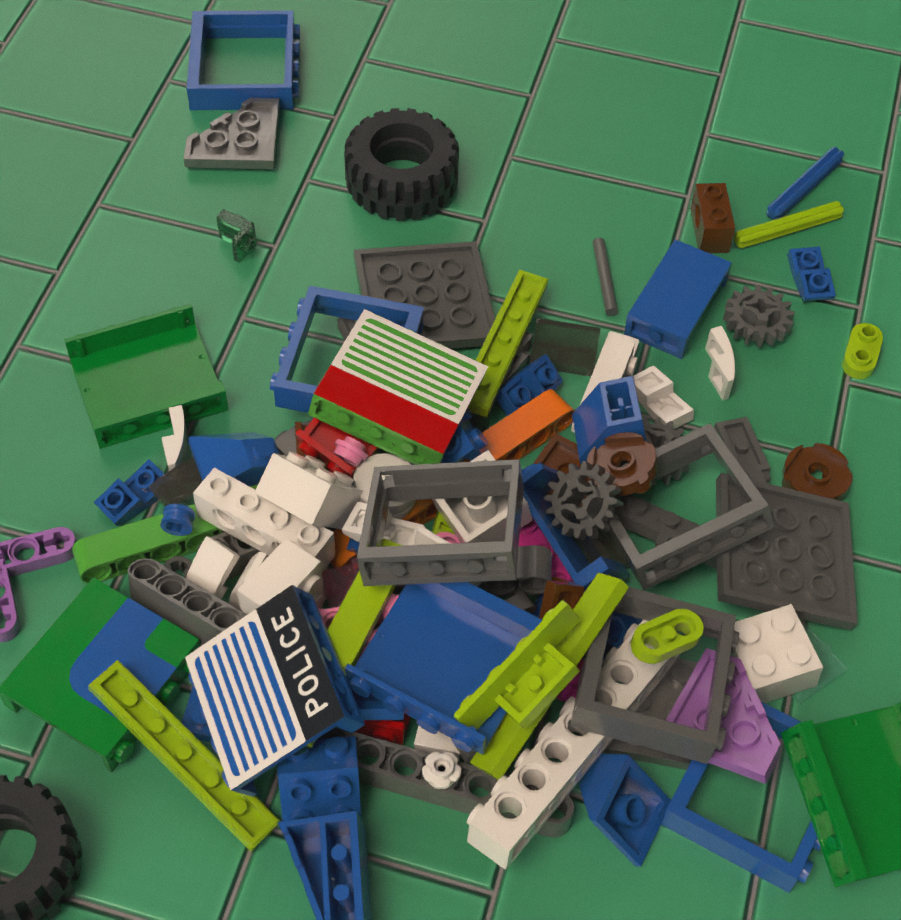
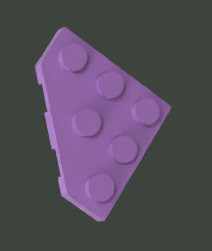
M705 649L666 721L704 731L715 650ZM730 656L729 662L735 663L731 684L726 685L725 694L731 696L730 705L726 717H721L720 727L726 728L725 739L722 749H715L708 763L766 784L782 753L781 744L767 719L766 712L755 688L753 689L741 659Z

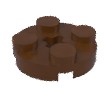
M623 432L610 435L604 439V445L598 449L595 446L588 454L586 462L592 464L593 467L598 464L605 468V473L609 472L616 477L611 485L621 487L622 491L615 496L632 493L641 494L648 491L652 485L651 480L657 474L659 467L655 447L651 442L649 444L644 441L643 436L637 433ZM623 460L628 461V465L624 467H615L620 465ZM590 479L594 486H600L595 479Z
M814 443L813 447L803 448V445L794 448L785 460L782 469V487L840 501L847 494L853 476L847 467L848 460L834 447L822 443ZM817 470L821 471L823 479L814 478L809 471L815 473Z

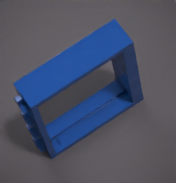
M193 11L187 76L189 109L239 110L242 108L241 103L249 98H279L280 110L293 109L294 97H299V82L294 80V78H299V60H294V58H300L299 41H295V39H300V25L294 24V11ZM285 38L284 84L203 85L206 39Z
M309 285L305 298L301 297L298 302V319L290 324L288 332L289 344L281 349L279 372H274L271 377L270 390H274L275 407L309 412L313 393L318 386L291 380L315 313L357 321L365 309L422 335L424 307Z
M761 702L767 719L777 737L782 739L780 733L801 722ZM692 760L665 811L661 825L788 893L791 892L797 880L805 883L814 864L807 858L812 848L817 851L821 848L812 821L810 820L791 863L687 809L710 764Z

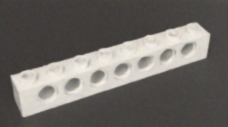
M643 620L639 625H641V624H643V623H645V622H648V621H647V620ZM633 623L627 630L623 638L624 643L619 649L613 647L606 655L602 663L603 667L600 671L594 701L636 712L679 660L681 653L657 664H648L640 661L635 657L630 646L633 634L639 626ZM646 645L647 647L654 649L651 645ZM573 696L563 705L559 714L560 718L554 724L551 722L547 723L537 739V745L532 750L527 748L521 753L515 763L513 773L509 777L504 775L497 781L492 789V797L485 805L479 803L467 819V824L469 825L467 842L505 870L512 864L614 739L570 727L575 703ZM571 732H579L583 734V736H577L572 734ZM548 758H557L562 762L555 763L550 761ZM525 785H535L539 790H530ZM509 812L514 814L516 818L508 819L503 817L501 813Z

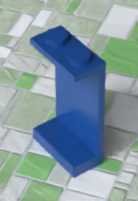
M675 239L629 311L624 335L636 338L640 342L682 359L687 351L690 335L719 286L725 287L727 284L732 262Z
M542 463L531 464L522 470L523 497L528 503L532 517L573 581L584 586V591H586L598 572L619 578L622 581L629 577L630 574L622 563L600 556L590 564L573 537L570 538L561 534L562 528L553 527L551 523L556 517L547 515L545 512L548 508L552 507V504L544 500L547 493L553 490L549 487V482L558 483L560 481L557 475L558 471Z

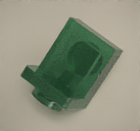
M223 209L216 216L219 238L232 243L234 260L240 263L256 248L255 226L253 222L246 220L241 215L233 214Z

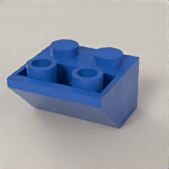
M633 376L600 382L572 414L580 464L583 461H587L588 454L595 446L598 449L604 445V439L610 435L631 432L643 436L644 441H646Z

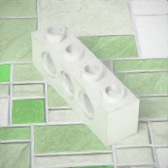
M213 468L193 492L198 517L257 550L266 553L268 556L287 538L320 560L322 572L335 557L334 532L325 527L307 523L255 493V489L216 468Z

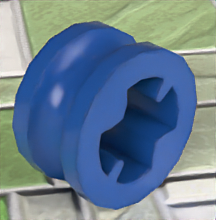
M169 504L163 509V518L160 526L163 531L171 535H188L193 530L192 522L195 519V512L190 507L182 504Z

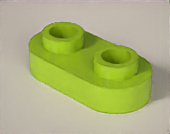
M860 323L853 327L842 361V368L848 376L855 379H866L873 374L883 342V333L877 326L870 323Z
M688 609L673 610L639 625L631 639V650L635 657L642 662L648 664L660 663L695 647L704 630L703 622L693 611ZM676 631H681V632H683L686 636H682V635L678 634ZM646 645H651L654 649H651Z

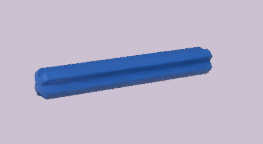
M837 147L830 148L767 207L766 215L773 220L783 217L842 162L843 150H839Z

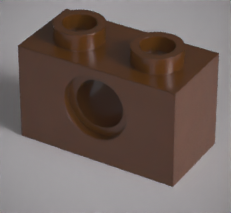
M726 183L695 184L690 211L697 247L707 253H729L735 225Z

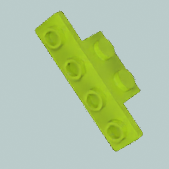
M562 600L555 608L550 609L544 615L542 622L527 637H524L517 643L515 650L504 662L492 669L485 682L473 694L467 696L462 701L460 708L454 713V717L461 724L469 728L473 726L477 731L500 706L520 726L526 729L580 672L570 660L555 648L580 621L570 605Z

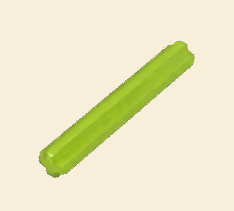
M839 201L830 202L738 230L734 233L733 240L738 248L751 246L839 219L843 216L844 208Z

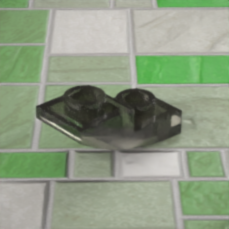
M194 456L168 471L148 486L164 507L169 504L186 505L194 498L193 492L202 483Z

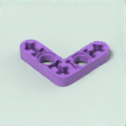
M56 527L0 542V587L5 589L4 595L0 598V611L3 612L6 619L5 627L0 629V643L12 640L20 630V620L10 577L71 560L74 557L72 546L77 541L70 529ZM64 541V548L57 549V542ZM41 545L45 546L46 554H42ZM24 548H31L35 551L34 555L28 560L21 561L16 559L17 553ZM8 554L11 563L6 564L4 555Z

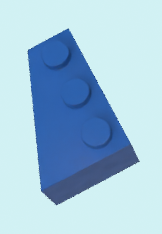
M357 811L278 822L316 920H372L366 829Z

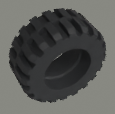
M391 108L389 112H384L383 110L375 112L374 117L370 118L367 116L360 122V126L356 125L350 132V136L346 139L344 151L346 187L352 195V199L359 206L363 205V209L372 215L378 213L380 218L388 220L389 217L396 218V221H405V218L421 219L422 215L427 214L429 216L437 212L438 207H444L457 189L459 170L458 141L455 139L452 130L449 127L446 128V124L439 118L433 119V116L427 112L418 113L416 109L407 108V111ZM394 160H409L420 165L412 168L398 169L384 164Z
M0 775V831L22 830L31 833L36 839L35 851L27 867L16 878L0 885V920H42L46 916L52 920L61 912L58 907L61 899L69 901L75 891L71 880L76 881L80 877L81 865L78 859L82 856V850L77 837V831L63 803L57 796H52L49 788L41 783L33 786L29 778L16 776L14 781L10 782L7 775Z

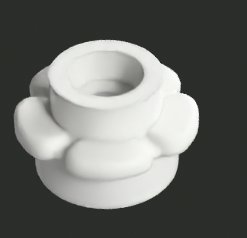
M435 751L429 754L425 759L426 765L422 768L425 780L431 786L438 789H446L452 786L461 775V767L457 764L458 758L448 751L443 753ZM444 766L445 771L440 772L438 767Z

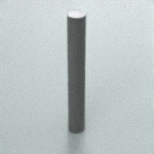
M596 238L592 244L605 314L607 316H615L618 313L605 241L603 238Z

